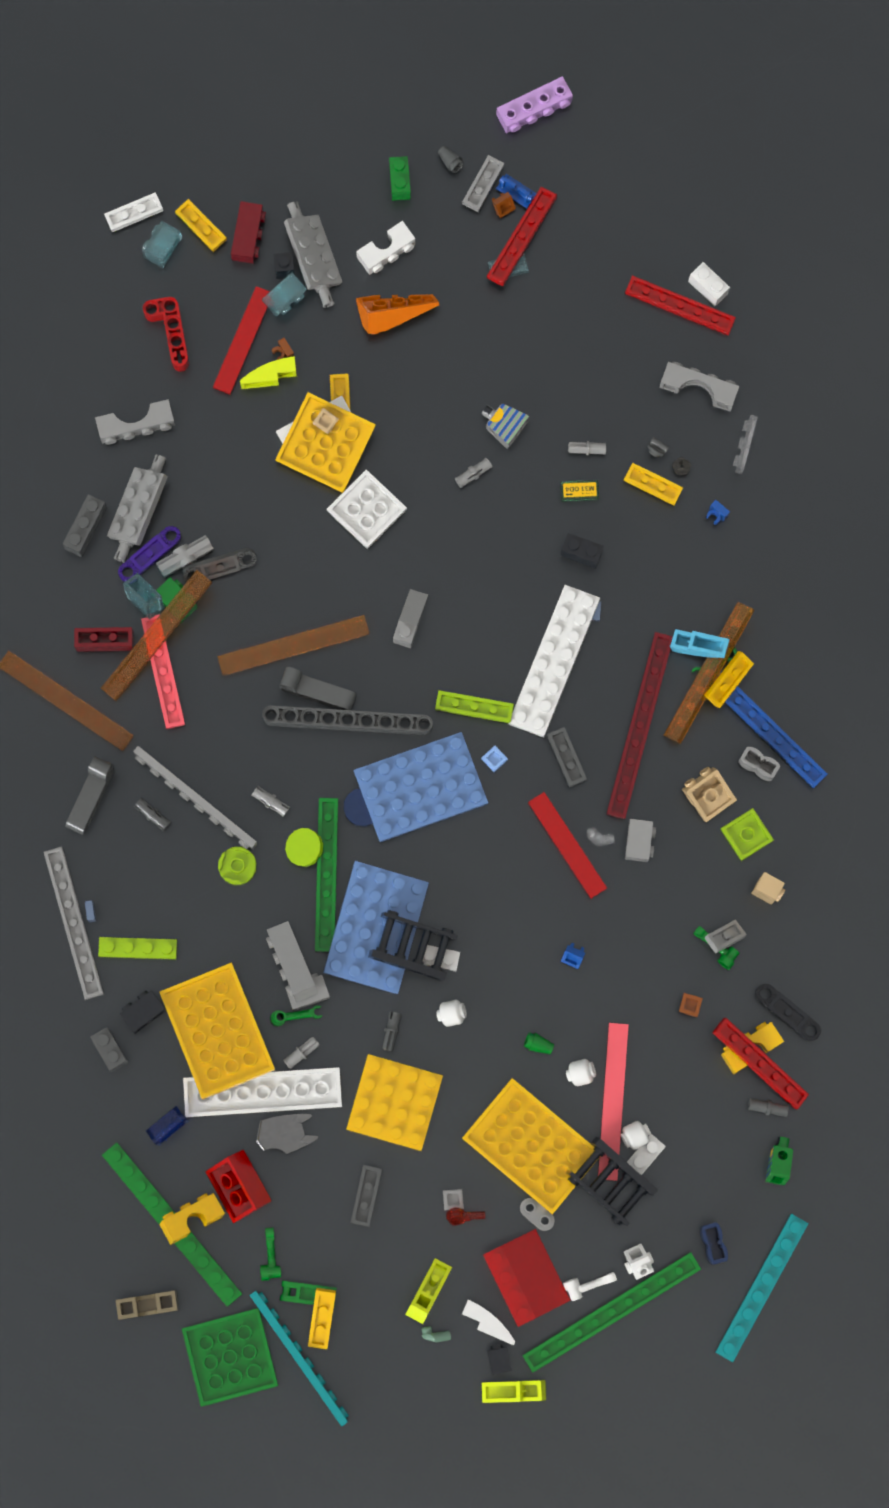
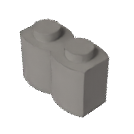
M747 747L738 761L744 769L755 772L759 778L765 781H772L780 768L776 760L763 756L759 750L753 747Z

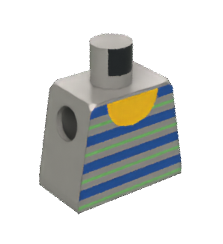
M501 404L497 410L487 405L482 412V415L489 419L486 429L507 449H509L529 421L527 414L505 404Z

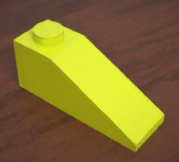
M436 1258L434 1259L405 1315L422 1324L424 1323L452 1269L451 1266Z

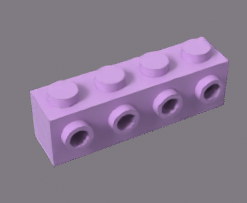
M562 76L497 107L496 115L506 133L510 131L516 132L521 126L527 123L529 125L533 124L538 118L542 116L547 117L558 108L564 109L568 107L572 102L573 95Z

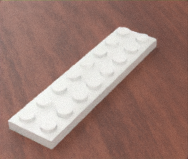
M564 585L513 710L509 725L540 737H545L592 622L600 597Z
M339 1067L270 1072L203 1100L194 1078H183L186 1118L342 1107Z

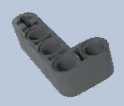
M285 667L279 685L282 691L339 710H352L357 693L302 675L301 671L291 667Z
M94 756L88 768L89 775L68 817L66 828L81 835L85 834L115 769L113 764Z

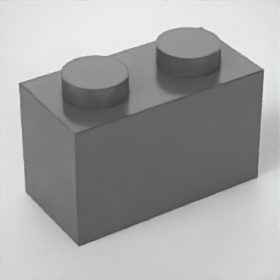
M108 1027L90 1037L110 1072L128 1063Z

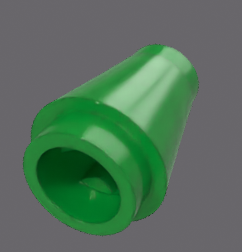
M529 1032L525 1039L524 1047L529 1051L550 1055L554 1044L536 1032Z

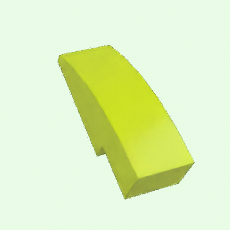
M295 356L269 362L248 373L240 380L241 389L279 385L278 378L297 376Z
M545 1380L482 1382V1403L546 1400Z

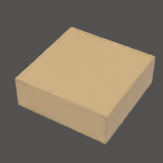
M323 408L313 421V424L326 434H329L339 418Z

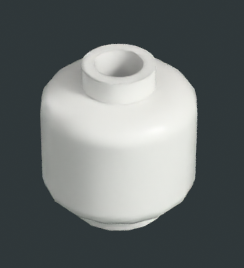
M457 999L442 1002L439 1010L436 1012L438 1021H442L446 1027L462 1024L464 1018L467 1017L464 1003H460Z
M581 1059L569 1064L566 1076L569 1082L572 1081L578 1087L592 1083L594 1077H596V1070L593 1062Z
M635 1121L623 1127V1133L620 1135L627 1148L630 1147L636 1150L648 1144V1135L651 1132L646 1124L642 1125L641 1122Z

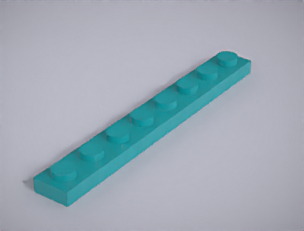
M790 1214L715 1353L731 1362L735 1360L809 1223Z
M257 1291L250 1294L249 1296L341 1427L348 1422V1413L343 1406L340 1408L337 1406L335 1401L338 1399L331 1390L327 1391L323 1386L326 1383L320 1374L316 1375L312 1368L315 1366L308 1357L304 1359L300 1353L303 1349L297 1341L292 1342L289 1337L291 1332L285 1324L281 1326L277 1319L280 1317L275 1309L272 1308L270 1310L266 1305L268 1302L263 1292L258 1293Z

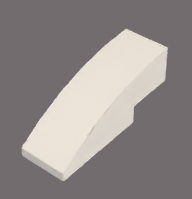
M467 1300L462 1314L480 1322L477 1330L509 1344H515V1340L509 1331L494 1315L480 1305Z

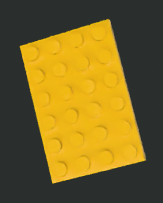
M232 962L159 992L202 1100L275 1070Z
M513 1078L462 1137L465 1142L552 1215L576 1187L568 1180L570 1176L566 1174V1171L570 1170L575 1174L594 1152L593 1149L595 1148Z

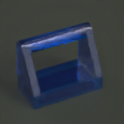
M175 1106L147 1129L146 1132L157 1146H160L189 1121L178 1107Z

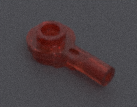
M454 1207L446 1213V1219L451 1225H460L471 1219H485V1211L465 1212L461 1208Z

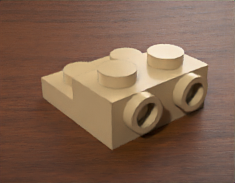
M706 767L701 770V776L696 779L691 778L684 783L685 787L682 789L705 822L737 801L719 771L713 767Z

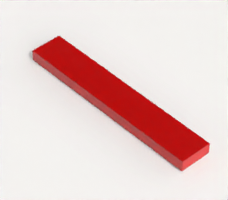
M542 186L540 187L489 271L487 279L501 286L505 285L557 199V194Z
M633 275L625 291L626 295L728 336L736 319L732 315Z
M255 287L213 385L214 389L231 395L272 300L273 292Z
M545 792L528 802L529 806L590 899L606 890V885Z
M723 1018L712 1033L794 1109H799L809 1096L799 1084L727 1018Z

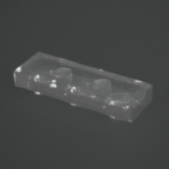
M750 415L749 421L745 420L742 431L746 432L744 438L740 437L738 448L741 451L740 455H736L734 459L735 473L742 474L744 471L757 416Z

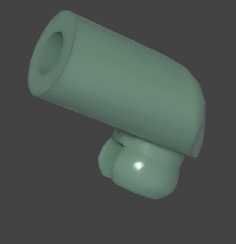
M431 1326L422 1327L421 1329L423 1334L421 1336L425 1340L435 1343L451 1340L449 1330L432 1333Z

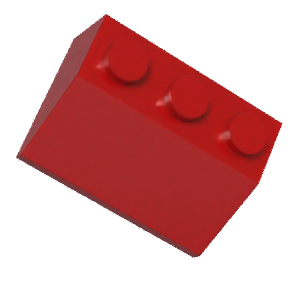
M244 1149L228 1156L205 1171L233 1223L272 1201Z

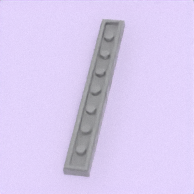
M63 847L44 851L84 999L88 1000L104 995Z

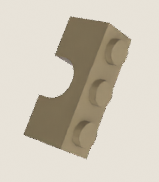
M176 1290L116 1300L118 1320L179 1310Z

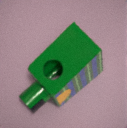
M778 1137L777 1146L774 1145L771 1149L765 1182L785 1185L790 1179L793 1149L788 1148L789 1138Z

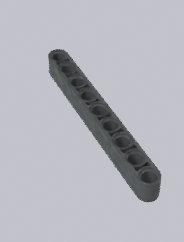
M272 705L265 707L262 712L264 722L270 726L428 735L433 728L432 719L427 715ZM269 712L277 714L273 720L267 719L266 715ZM288 713L296 715L293 721H287L285 716ZM307 714H312L315 716V719L312 722H306L304 717ZM327 715L334 717L331 723H325L323 719ZM350 716L353 722L348 725L344 724L343 718ZM366 717L372 720L369 726L362 724V720ZM389 719L391 725L384 727L381 725V721ZM408 720L411 724L408 728H402L400 722ZM427 721L430 726L427 729H421L419 723Z

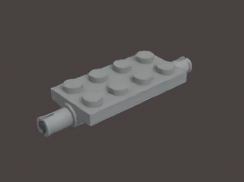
M291 202L287 207L292 218L286 219L284 224L308 290L315 289L319 293L323 308H326V305L331 307L335 303L329 289L332 286L340 285L342 279L319 214L303 216L299 202Z
M155 454L150 469L145 470L137 467L133 469L107 534L110 539L118 540L120 543L114 559L124 563L130 548H133L134 544L140 546L168 478V476L161 473L167 460L161 455Z

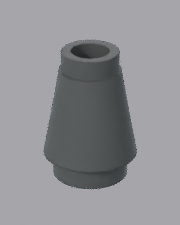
M446 146L439 149L438 154L448 171L456 173L461 170L464 165L462 157Z

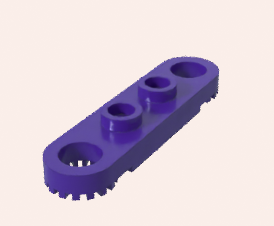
M174 526L166 527L134 553L126 562L121 564L118 569L120 579L124 582L134 581L176 546L181 540L179 529ZM170 531H174L177 534L176 539L172 541L166 538V534ZM125 568L133 569L132 576H123V570Z

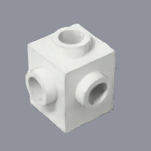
M642 1244L624 1251L627 1260L624 1265L629 1274L633 1273L636 1280L654 1272L651 1265L654 1263L650 1252L646 1253Z

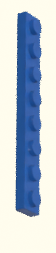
M717 667L704 682L711 687L722 673V670ZM738 686L734 689L725 703L814 789L827 776V773Z

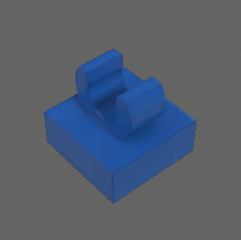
M715 500L711 504L706 518L708 519L711 515H715L717 519L714 521V525H717L720 519L723 522L725 521L730 511Z
M571 943L570 946L567 945L561 962L579 969L585 955L584 947L578 950L573 948L574 943Z

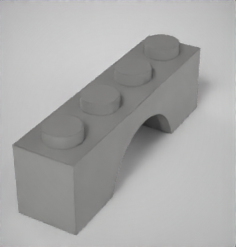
M678 362L667 363L659 388L678 393L686 386L698 385L709 392L713 406L731 412L739 386L734 381L720 380L716 375L700 373L701 371L696 368H685Z
M169 399L151 403L147 415L135 423L123 422L114 413L95 417L101 442L107 445L114 444L119 439L130 440L135 438L136 435H150L153 431L160 429L161 431H166L175 426Z

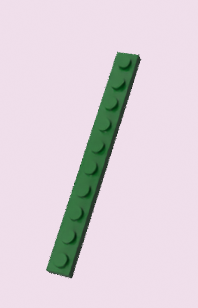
M115 1143L102 1154L104 1159L158 1224L161 1223L164 1215L172 1211L175 1214L174 1210L118 1143ZM192 1232L175 1243L227 1307L242 1295L241 1291Z
M690 1252L522 1356L533 1373L701 1270Z

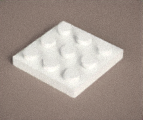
M367 470L327 508V512L367 549L407 510V507Z

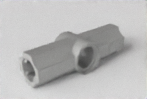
M204 535L189 545L184 544L173 551V554L158 561L156 565L163 577L166 578L181 568L184 569L187 565L196 563L197 559L214 549L209 539Z

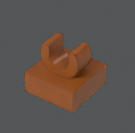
M508 192L505 194L501 193V196L497 199L492 198L496 214L500 218L516 209L512 196Z
M285 338L280 339L278 346L272 349L273 354L276 352L281 353L277 360L294 357V352Z
M683 993L678 1012L698 1017L703 998Z

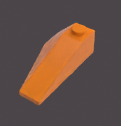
M433 294L409 295L408 298L398 297V295H392V298H380V295L356 298L362 326L368 334H379L380 332L387 331L439 306V301Z

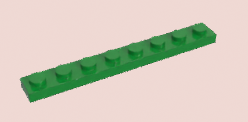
M319 798L318 834L323 842V852L317 859L315 952H329L335 931L338 798Z

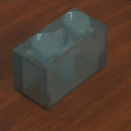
M161 221L159 226L156 225L153 228L150 240L145 241L142 252L145 259L164 268L182 239L181 231Z
M291 273L270 291L262 301L276 317L280 313L285 315L291 309L289 305L295 301L297 304L305 297L303 293L307 289Z
M138 573L123 583L126 597L148 619H151L164 609L162 596Z

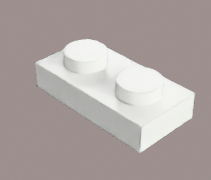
M427 945L423 958L424 965H434L439 947ZM446 949L441 968L456 972L460 952Z
M652 1134L648 1136V1144L638 1148L627 1161L641 1175L666 1147Z

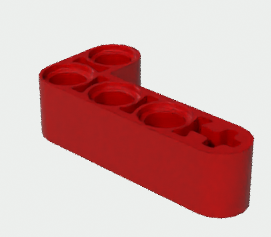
M164 297L146 301L143 305L145 318L150 322L164 320L173 368L179 372L185 371L189 366V359L177 300L173 297ZM168 305L175 306L171 311L166 310ZM150 308L156 309V312L153 314L147 313ZM173 322L178 323L176 328H170L169 325ZM175 340L182 342L179 346L172 345ZM177 354H181L182 363H178Z

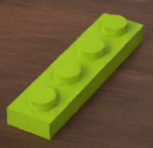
M438 690L435 710L510 723L514 704Z
M99 937L98 957L177 960V939Z

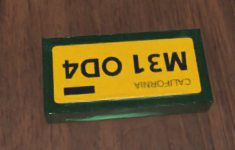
M598 480L560 482L561 501L599 500Z

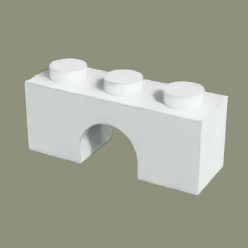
M403 221L387 231V237L391 241V245L387 249H379L371 241L356 251L358 260L369 275L373 272L378 273L388 262L393 263L399 258L400 254L403 252L408 253L414 248L415 237Z

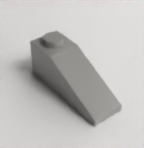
M410 589L393 636V643L412 648L428 594Z

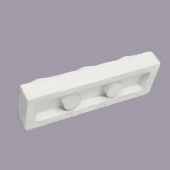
M155 192L109 211L104 215L111 231L115 232L163 211V208Z

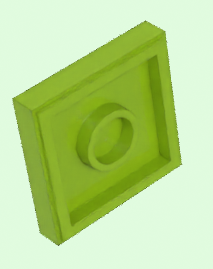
M753 808L720 829L741 861L774 841Z

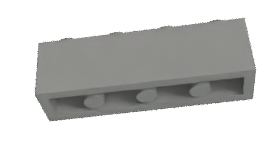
M287 921L267 929L269 937L266 938L269 948H274L275 953L272 955L276 965L280 964L282 967L279 972L283 981H288L289 985L286 986L289 996H294L297 1003L318 994L289 922Z

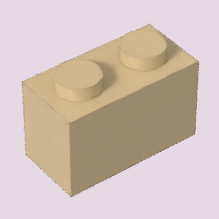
M764 872L751 894L772 905L774 901L778 902L785 892L783 886L785 883Z

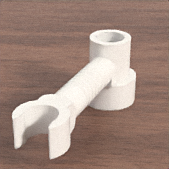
M611 1272L580 1285L578 1278L565 1281L563 1285L565 1290L568 1291L571 1301H575L583 1297L581 1293L614 1282L617 1278L615 1273Z

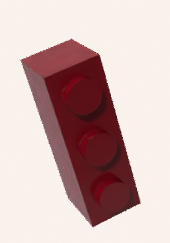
M240 202L231 250L232 260L254 264L255 258H258L260 247H257L258 240H262L263 229H260L261 222L265 223L266 219L263 205Z
M132 627L74 628V647L77 652L134 651V631Z

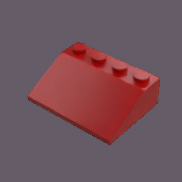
M536 1229L483 1255L517 1327L570 1301Z

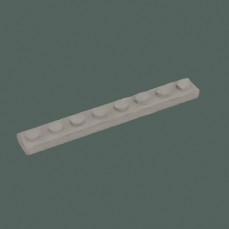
M136 747L133 751L136 755L134 758L141 765L146 763L151 768L149 771L156 777L162 776L165 779L164 783L172 790L174 788L180 791L179 795L187 802L189 799L194 802V807L200 813L205 811L210 815L208 818L215 825L220 823L225 827L223 831L230 837L236 836L239 839L238 843L246 850L248 848L254 850L258 845L257 841L142 748Z

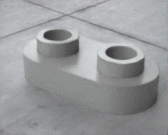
M527 1198L521 1202V1214L539 1230L548 1231L553 1227L555 1222L554 1216L536 1200ZM532 1204L534 1207L533 1211H527L526 1206ZM543 1217L548 1218V1224H542L541 1219Z

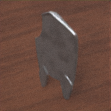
M291 1114L261 1120L256 1142L263 1150L279 1149L288 1154L318 1139V1136L304 1134L302 1123L311 1118V1114Z

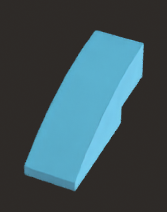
M675 629L670 648L672 652L687 655L725 658L730 639L696 631L690 633Z

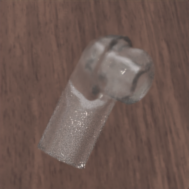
M595 827L587 830L588 839L597 846L615 843L613 834L602 835Z

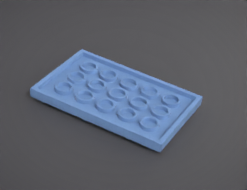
M462 732L354 770L379 842L488 804Z
M354 861L323 973L398 994L405 969L368 958L370 950H376V947H379L387 921V919L380 917L381 913L392 910L398 912L399 917L418 922L429 882ZM394 921L386 948L388 950L387 954L394 956L397 953L405 928L404 924ZM412 928L404 955L406 960H408L416 928Z

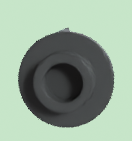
M655 437L651 439L647 446L649 453L657 458L659 456L663 457L669 446Z

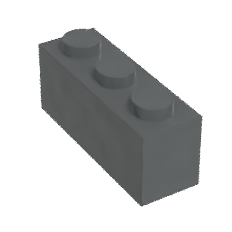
M89 494L87 495L63 542L65 550L80 557L83 556L107 509L104 501Z

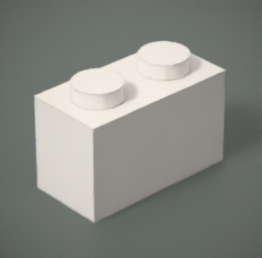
M704 262L690 274L688 281L714 307L728 295L730 289Z

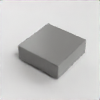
M462 1189L443 1190L444 1211L464 1209Z

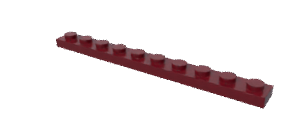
M658 632L654 634L606 815L621 819L626 818L673 636Z

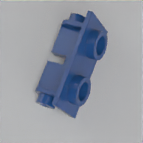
M507 174L500 178V183L496 187L501 193L505 194L508 192L515 202L526 209L537 194Z

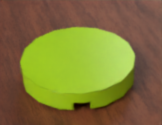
M309 828L295 830L286 842L285 850L287 857L297 866L308 867L315 864L323 852L321 837Z
M232 847L226 850L218 861L221 877L232 885H242L249 882L256 872L257 863L255 857L248 849L246 850L243 847Z

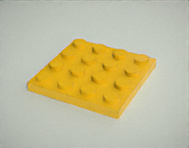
M307 392L275 461L343 493L376 424ZM323 408L339 418L329 434H326L313 424V421Z
M368 1054L346 1130L422 1151L443 1075Z

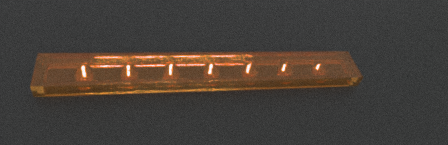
M196 570L101 689L117 701L213 582Z
M737 602L718 636L730 639L725 658H706L664 734L665 737L681 744L706 699L705 693L720 674L755 611L754 609Z
M362 615L217 657L224 676L369 634L365 616Z
M9 650L1 660L0 669L121 751L125 750L134 737L133 734Z

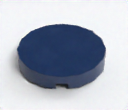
M360 788L353 790L344 801L343 809L346 818L356 826L365 827L372 825L373 823Z

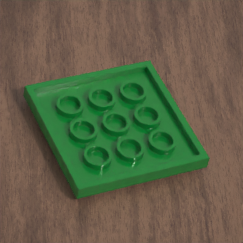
M259 1308L182 1328L201 1407L278 1386Z

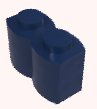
M716 1222L701 1226L700 1235L706 1245V1257L709 1263L714 1265L727 1261L728 1251L722 1242L723 1234L719 1224Z

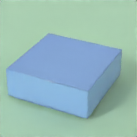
M494 746L481 760L493 772H496L508 758Z

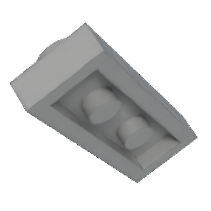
M488 155L462 204L479 213L505 163Z

